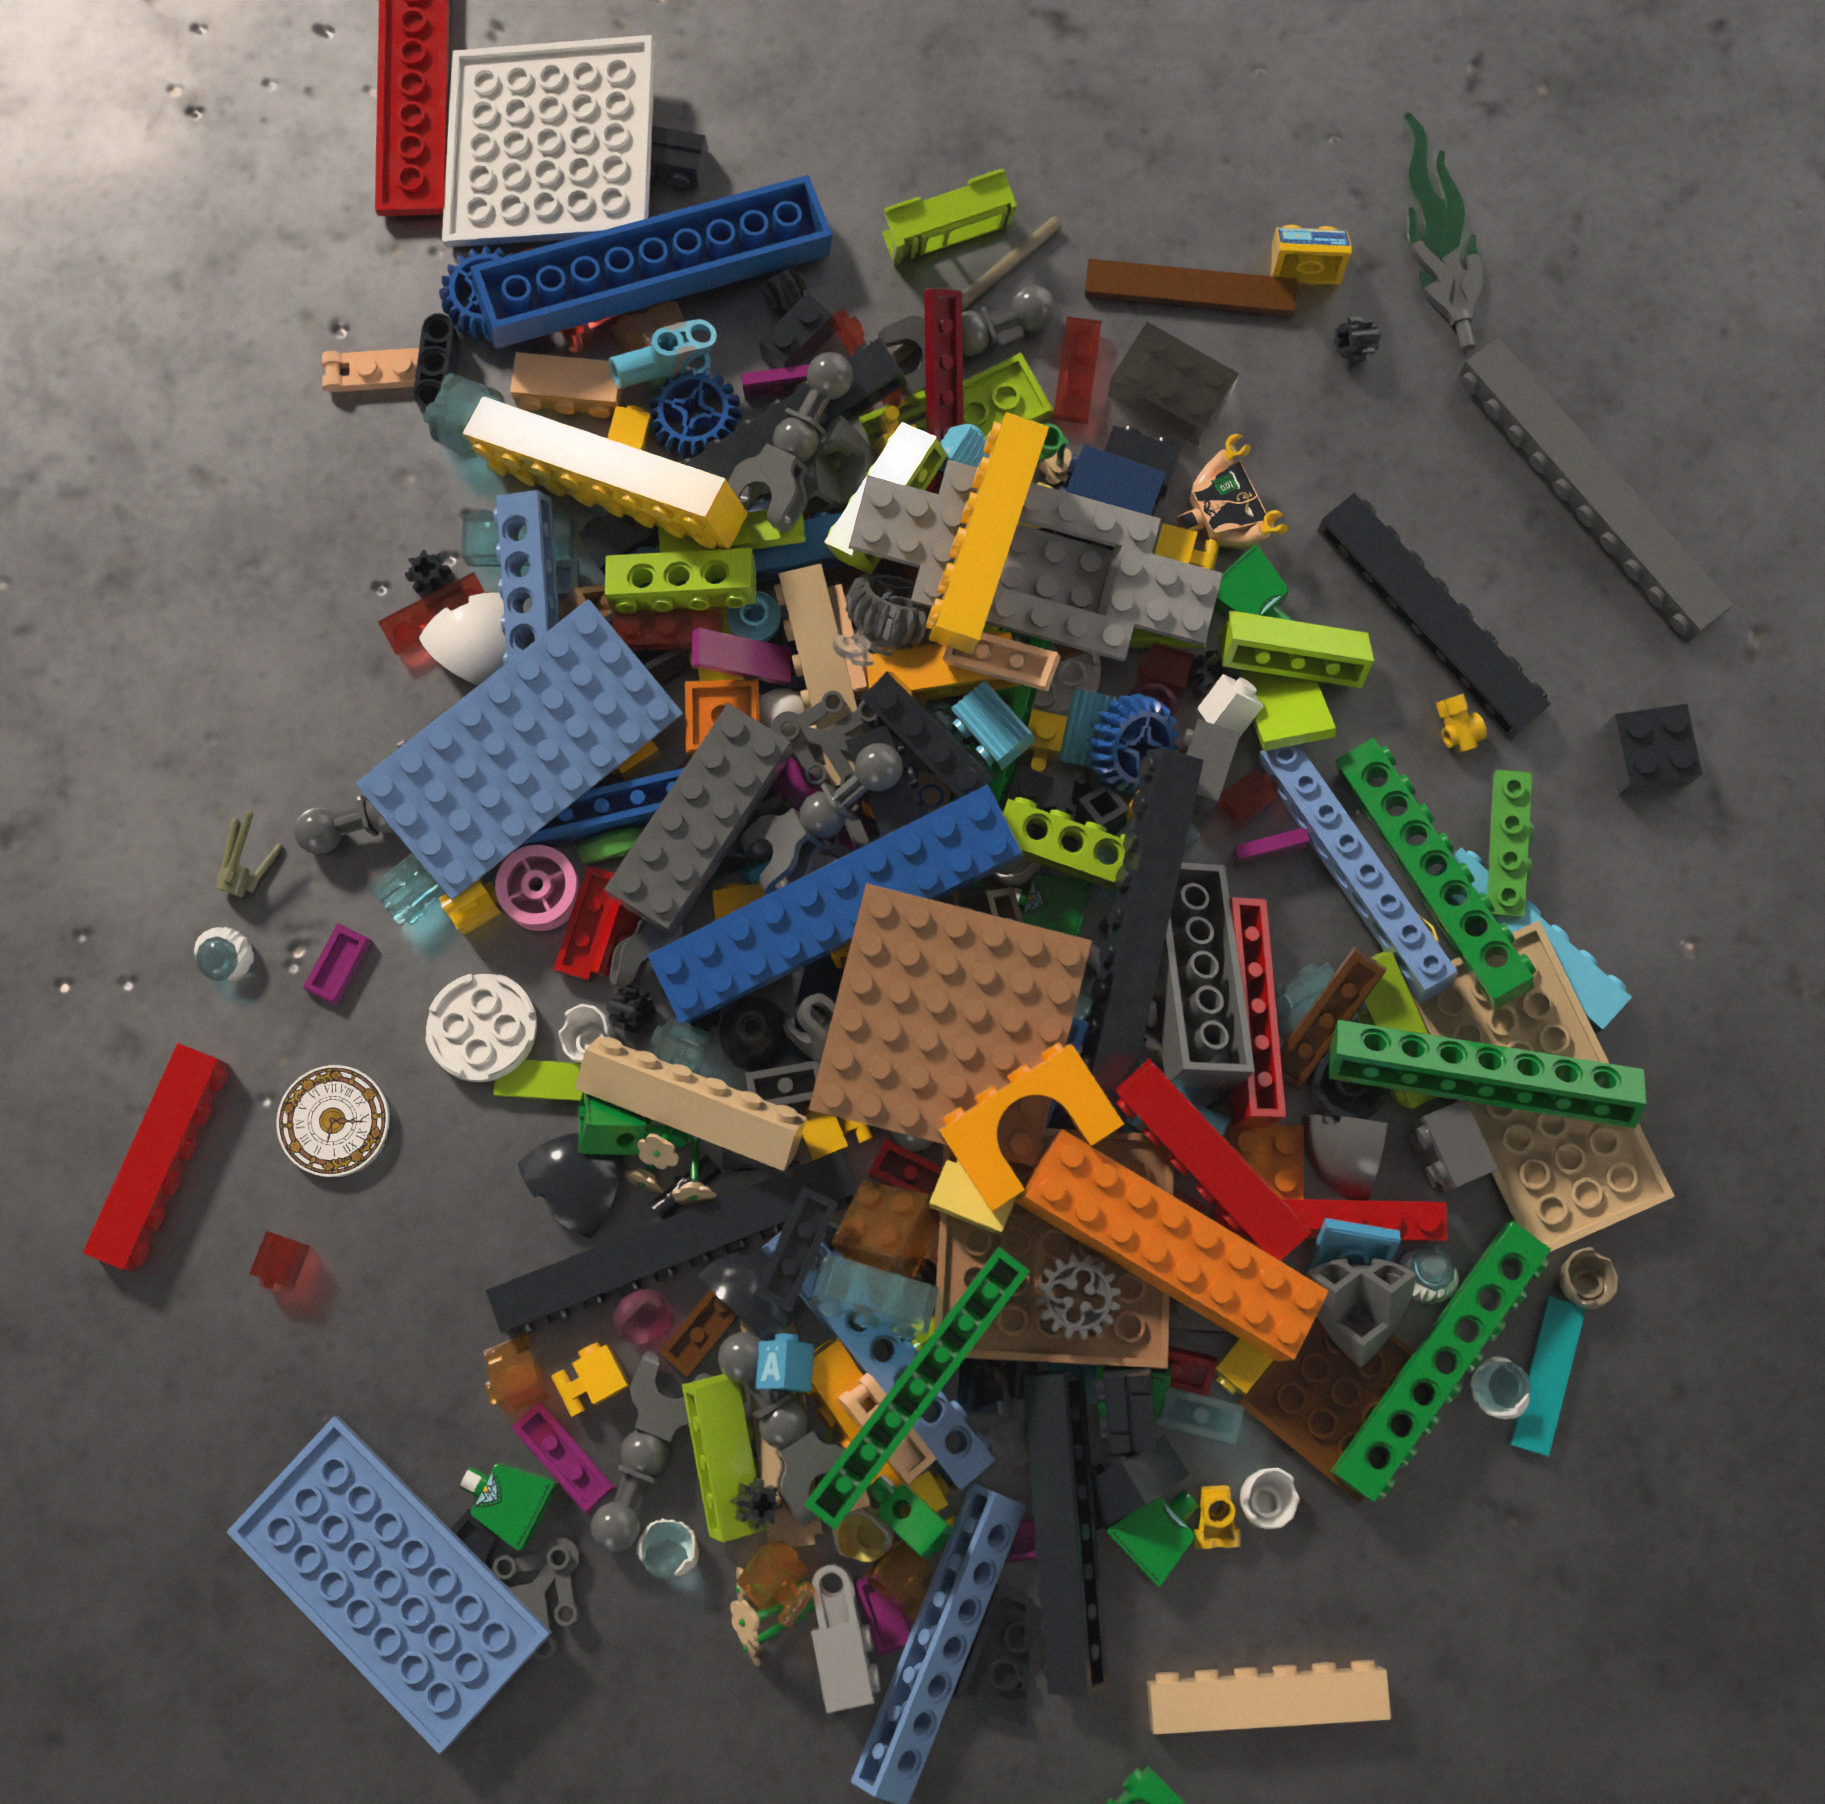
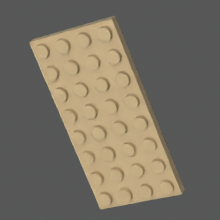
M1540 920L1512 932L1516 940L1512 944L1519 956L1525 953L1536 969V973L1533 974L1534 988L1495 1011L1459 957L1451 960V963L1457 970L1453 986L1426 1002L1420 1004L1407 985L1428 1034L1610 1064ZM1492 955L1487 959L1486 963L1491 967H1501L1507 962V959L1502 955ZM1467 1101L1498 1167V1170L1491 1172L1514 1222L1551 1248L1550 1252L1675 1197L1639 1122L1634 1129Z

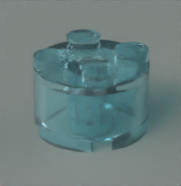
M447 374L442 381L441 390L434 403H430L424 412V422L429 424L432 439L473 458L477 457L476 453L472 450L473 445L463 432L482 397L505 404L502 393L464 376Z

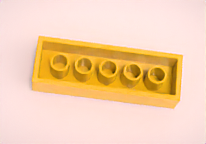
M1008 412L1005 413L1001 423L994 421L982 452L989 456L988 458L982 457L971 488L976 489L977 493H970L960 519V523L966 524L965 529L959 527L948 557L955 559L954 563H947L937 589L938 593L943 594L942 600L935 599L925 627L932 629L928 640L971 654L978 644L1049 429L1048 426Z

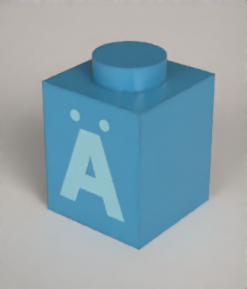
M775 1334V1341H759L756 1389L780 1393L811 1392L814 1344L798 1342L799 1335Z

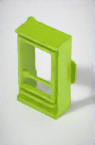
M998 169L974 177L967 181L968 186L923 201L921 197H915L885 208L884 213L889 229L882 231V236L893 266L901 264L903 257L915 258L917 252L919 256L1002 229L1004 225L1005 228L1010 227L1017 204L1005 170Z

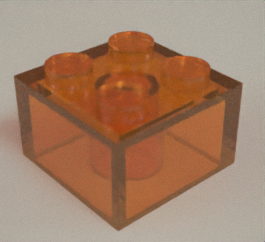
M863 1180L831 1243L844 1257L849 1265L848 1268L912 1283L940 1225V1214L937 1210L930 1208L931 1198L929 1194Z

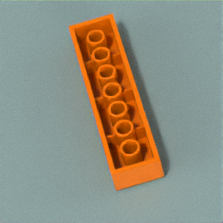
M1063 1129L1051 1135L1023 1186L1025 1190L1020 1192L1015 1200V1203L1278 1362L1295 1359L1329 1292L1319 1284Z

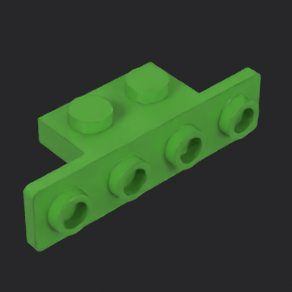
M1496 770L1493 774L1487 896L1495 908V912L1492 913L1494 916L1522 918L1525 915L1526 885L1532 869V860L1528 858V845L1532 842L1534 830L1533 822H1530L1532 774L1529 772Z

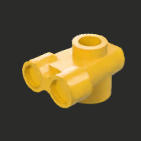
M1464 694L1435 703L1439 717L1442 718L1445 725L1442 728L1443 741L1447 747H1453L1455 754L1478 747L1477 742L1486 739L1487 730L1485 723L1478 713L1468 714L1467 710L1469 708Z
M1229 1486L1201 1487L1199 1527L1194 1528V1534L1196 1535L1194 1538L1195 1548L1211 1549L1214 1547L1234 1548L1241 1546L1240 1527L1234 1524L1235 1507L1231 1501ZM1221 1500V1506L1218 1510H1209L1213 1502Z

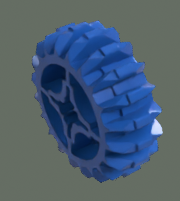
M484 246L482 254L477 255L476 251L471 248L469 258L465 259L463 256L458 255V266L448 264L447 270L449 275L441 276L443 288L439 289V296L443 300L441 302L443 312L448 314L454 326L457 325L460 333L464 335L469 331L471 338L475 340L483 333L485 340L490 342L491 337L473 289L470 266L506 256L499 247L491 254L489 248ZM465 288L469 289L471 294L466 308L461 305V297Z
M692 366L690 375L684 376L683 373L679 372L678 378L675 380L667 377L665 380L666 387L656 385L654 392L657 397H649L648 400L651 410L647 412L651 413L653 420L649 424L650 434L656 435L655 442L659 447L665 445L666 454L669 456L678 451L677 455L681 461L686 459L688 454H691L693 459L702 453L705 446L711 441L724 439L733 433L734 428L740 423L737 420L743 417L742 409L738 407L740 405V398L737 394H733L734 388L732 384H724L723 376L720 374L711 379V371L707 368L703 371L702 375H697L696 368ZM690 395L688 398L680 399L684 396ZM706 396L712 397L723 408L722 414L716 413L714 408L707 406ZM699 409L701 415L698 416L696 414V417L691 418L690 421L688 415L691 414L693 416V412H698ZM667 416L674 417L676 422L682 424V435L670 428L666 422ZM703 431H709L706 434L698 436V434H700Z
M1132 694L1131 697L1128 695L1120 696L1118 702H1108V712L1098 711L1100 717L1098 724H1090L1095 732L1092 737L1086 739L1092 745V748L1085 754L1093 760L1089 767L1093 772L1097 773L1096 778L1100 782L1107 785L1110 784L1116 791L1120 790L1125 793L1134 794L1140 786L1141 776L1139 768L1142 759L1147 754V750L1164 748L1175 751L1180 749L1174 743V740L1180 735L1173 728L1177 720L1169 715L1170 709L1162 705L1155 698L1146 697L1141 694Z

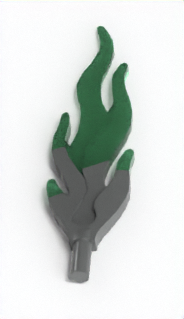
M1406 112L1404 119L1412 131L1414 139L1407 180L1412 193L1420 205L1424 221V234L1422 237L1419 233L1416 211L1413 207H1410L1407 211V237L1415 258L1430 274L1429 276L1424 270H1421L1417 277L1418 283L1427 299L1448 319L1451 327L1456 326L1461 350L1469 351L1475 348L1470 323L1473 319V308L1483 282V268L1477 251L1476 236L1471 234L1467 241L1465 250L1467 269L1465 271L1459 260V246L1465 223L1463 198L1445 166L1444 150L1438 152L1434 167L1439 187L1443 193V200L1435 193L1427 170V135L1419 121L1411 113Z

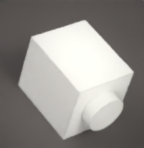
M1223 674L1197 709L1206 722L1239 732L1241 736L1263 708V705L1255 695L1256 688L1250 682L1241 677L1236 681Z

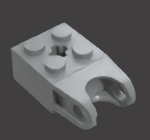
M829 1562L824 1564L815 1573L812 1580V1592L818 1625L814 1626L811 1634L826 1713L874 1703L876 1692L881 1691L880 1687H882L877 1663L870 1664L868 1652L873 1651L874 1647L870 1624L862 1625L851 1572L844 1564ZM827 1573L839 1575L843 1582L842 1590L837 1593L828 1592L822 1583L823 1576Z

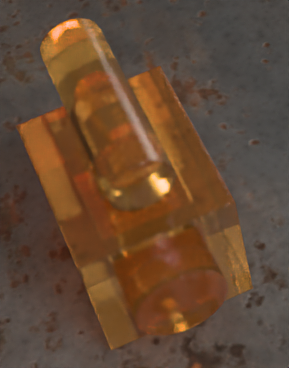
M527 1334L484 1350V1356L488 1365L498 1362L486 1367L489 1382L484 1384L487 1396L491 1404H498L506 1415L549 1398L540 1365L528 1350L532 1348V1344Z
M784 1541L760 1547L736 1581L760 1610L781 1603L784 1609L779 1614L778 1620L786 1627H790L815 1592L814 1586L807 1581H803L798 1588L796 1587L807 1571V1568L799 1560L795 1550L786 1545Z
M897 1541L892 1543L891 1548L877 1559L863 1577L888 1604H903L909 1598L912 1603L903 1614L910 1622L915 1623L931 1583L930 1581L924 1587L921 1582L933 1568L906 1541Z

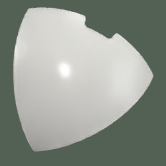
M493 592L473 595L469 597L468 604L453 611H450L448 608L443 609L428 623L419 637L424 648L436 661L452 673L477 686L504 666L503 656L505 651H507L506 636L501 628L504 603L500 594Z

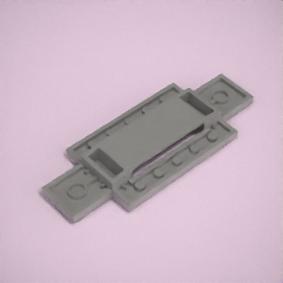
M948 460L939 494L867 475L848 549L919 568L910 603L931 609L935 599L942 600L943 594L937 592L943 571H945L947 563L953 564L955 560L948 557L953 540L957 535L959 527L964 529L966 527V524L960 523V519L970 493H977L976 489L971 488L977 467ZM1031 483L1019 521L1109 545L1114 548L1109 550L1017 524L985 624L1119 661L1126 659L1133 627L1203 646L1206 642L1222 573L1152 554L1160 518Z

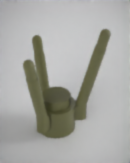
M247 811L236 844L239 820L237 818L232 819L221 868L216 878L218 879L215 885L216 889L239 898H243L246 890L254 893L258 881L283 849L282 844H277L251 878L248 877L250 869L238 865L253 817L252 811Z

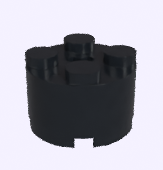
M1330 1052L1323 1057L1310 1076L1309 1096L1311 1103L1322 1116L1336 1119L1351 1117L1367 1120L1385 1105L1391 1091L1389 1088L1353 1083V1087L1356 1089L1352 1092L1346 1091L1345 1083L1340 1080L1329 1079Z

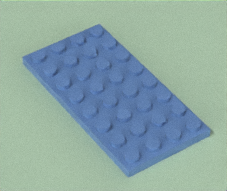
M588 599L354 784L447 896L454 900L682 716L683 712Z
M334 1416L226 1532L438 1754H442L552 1634L548 1627L339 1416Z

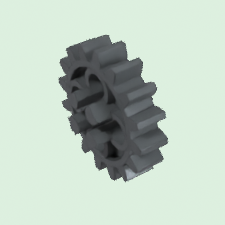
M1071 1254L1068 1265H1064L1058 1258L1055 1260L1057 1269L1055 1273L1048 1269H1045L1043 1272L1045 1278L1049 1280L1048 1284L1038 1283L1036 1288L1040 1292L1045 1293V1297L1036 1300V1306H1046L1047 1309L1041 1315V1320L1045 1321L1052 1318L1054 1324L1051 1331L1055 1333L1061 1327L1066 1329L1065 1339L1068 1340L1074 1331L1079 1332L1082 1341L1087 1339V1330L1090 1329L1097 1336L1101 1335L1100 1323L1103 1322L1111 1326L1114 1322L1108 1312L1120 1310V1305L1112 1302V1297L1120 1295L1121 1289L1111 1288L1110 1286L1116 1275L1113 1273L1105 1276L1102 1273L1105 1267L1103 1261L1096 1267L1092 1266L1091 1255H1087L1083 1263H1078L1075 1254ZM1085 1271L1090 1276V1282L1085 1286L1083 1295L1087 1298L1095 1295L1101 1296L1104 1299V1307L1102 1309H1094L1090 1302H1082L1078 1310L1081 1315L1080 1321L1078 1323H1070L1066 1318V1313L1072 1308L1073 1299L1068 1296L1062 1299L1055 1298L1052 1294V1288L1061 1285L1067 1292L1074 1293L1078 1286L1076 1274Z

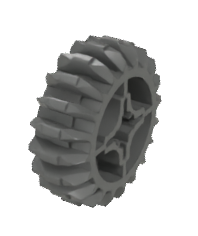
M876 572L871 575L863 574L860 578H855L847 595L845 610L848 612L847 617L854 621L856 627L864 628L866 634L872 633L877 636V639L884 638L890 643L895 641L900 642L902 645H906V643L919 645L920 642L929 643L930 641L928 639L932 629L925 626L931 609L910 603L915 582L912 579H904L900 575L898 577L891 576L888 573L880 575Z

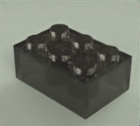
M1146 322L1112 375L1108 396L1199 447L1234 392L1239 373L1151 323Z

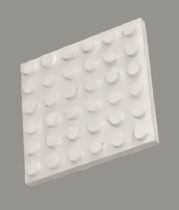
M652 35L453 51L442 242L446 247L567 240L648 218L655 41Z

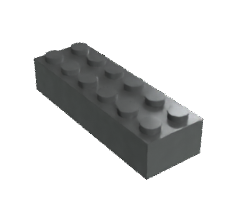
M727 703L604 890L609 898L673 937L792 756L791 741Z
M1181 863L1154 989L1164 1073L1176 1087L1237 1089L1255 1072L1225 865Z

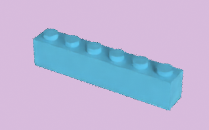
M1461 847L1453 855L1458 865L1464 862L1468 866L1475 879V882L1471 884L1478 895L1482 892L1487 895L1488 870L1484 868V861L1472 851L1466 852ZM1443 866L1435 876L1444 873L1446 868ZM1454 894L1446 902L1452 906H1459L1465 902L1466 898L1463 895ZM1526 900L1525 915L1522 918L1493 915L1499 925L1504 922L1511 932H1515L1540 920L1595 1034L1603 1030L1632 998L1626 992L1627 988L1621 980L1613 975L1607 976L1597 967L1598 962L1590 953L1585 950L1579 951L1569 942L1570 938L1567 933L1556 925L1550 926L1540 917V910L1530 901ZM1480 924L1470 926L1480 936L1487 930Z

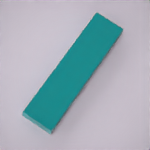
M1551 1296L1546 1297L1520 1398L1521 1401L1529 1393V1405L1521 1416L1515 1418L1509 1445L1549 1456L1586 1308Z

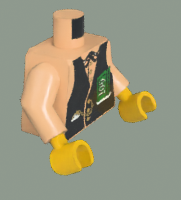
M1233 434L1226 440V450H1221L1213 457L1192 484L1189 505L1192 510L1177 516V523L1180 528L1192 531L1202 530L1206 540L1218 541L1222 547L1246 550L1254 544L1268 539L1271 532L1277 535L1285 534L1288 531V526L1280 524L1274 527L1275 521L1285 514L1277 510L1269 511L1266 514L1241 461L1234 462L1235 456L1243 457L1248 455L1251 451V446L1246 444L1240 451H1236L1235 444L1243 435Z

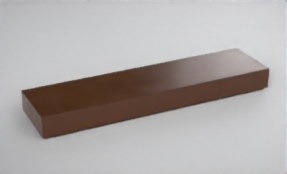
M1356 947L1351 950L1280 1048L1282 1078L1285 1082L1298 1090L1302 1088L1329 1051L1337 1021L1350 1022L1386 973L1385 966Z

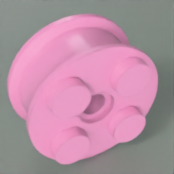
M529 845L514 851L501 864L495 881L496 896L503 910L519 926L533 931L555 929L570 919L581 886L579 876L567 857L558 850L545 845ZM543 884L539 891H533L536 885Z

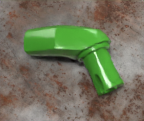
M641 827L620 828L601 833L580 842L577 850L582 864H591L613 857L627 856L644 829Z

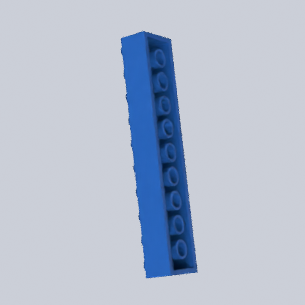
M805 175L470 266L472 284L494 348L497 349L828 257L830 255L832 232L810 176Z
M987 784L647 956L678 1022L689 1025L851 944L866 883L937 901L1025 856L991 788Z

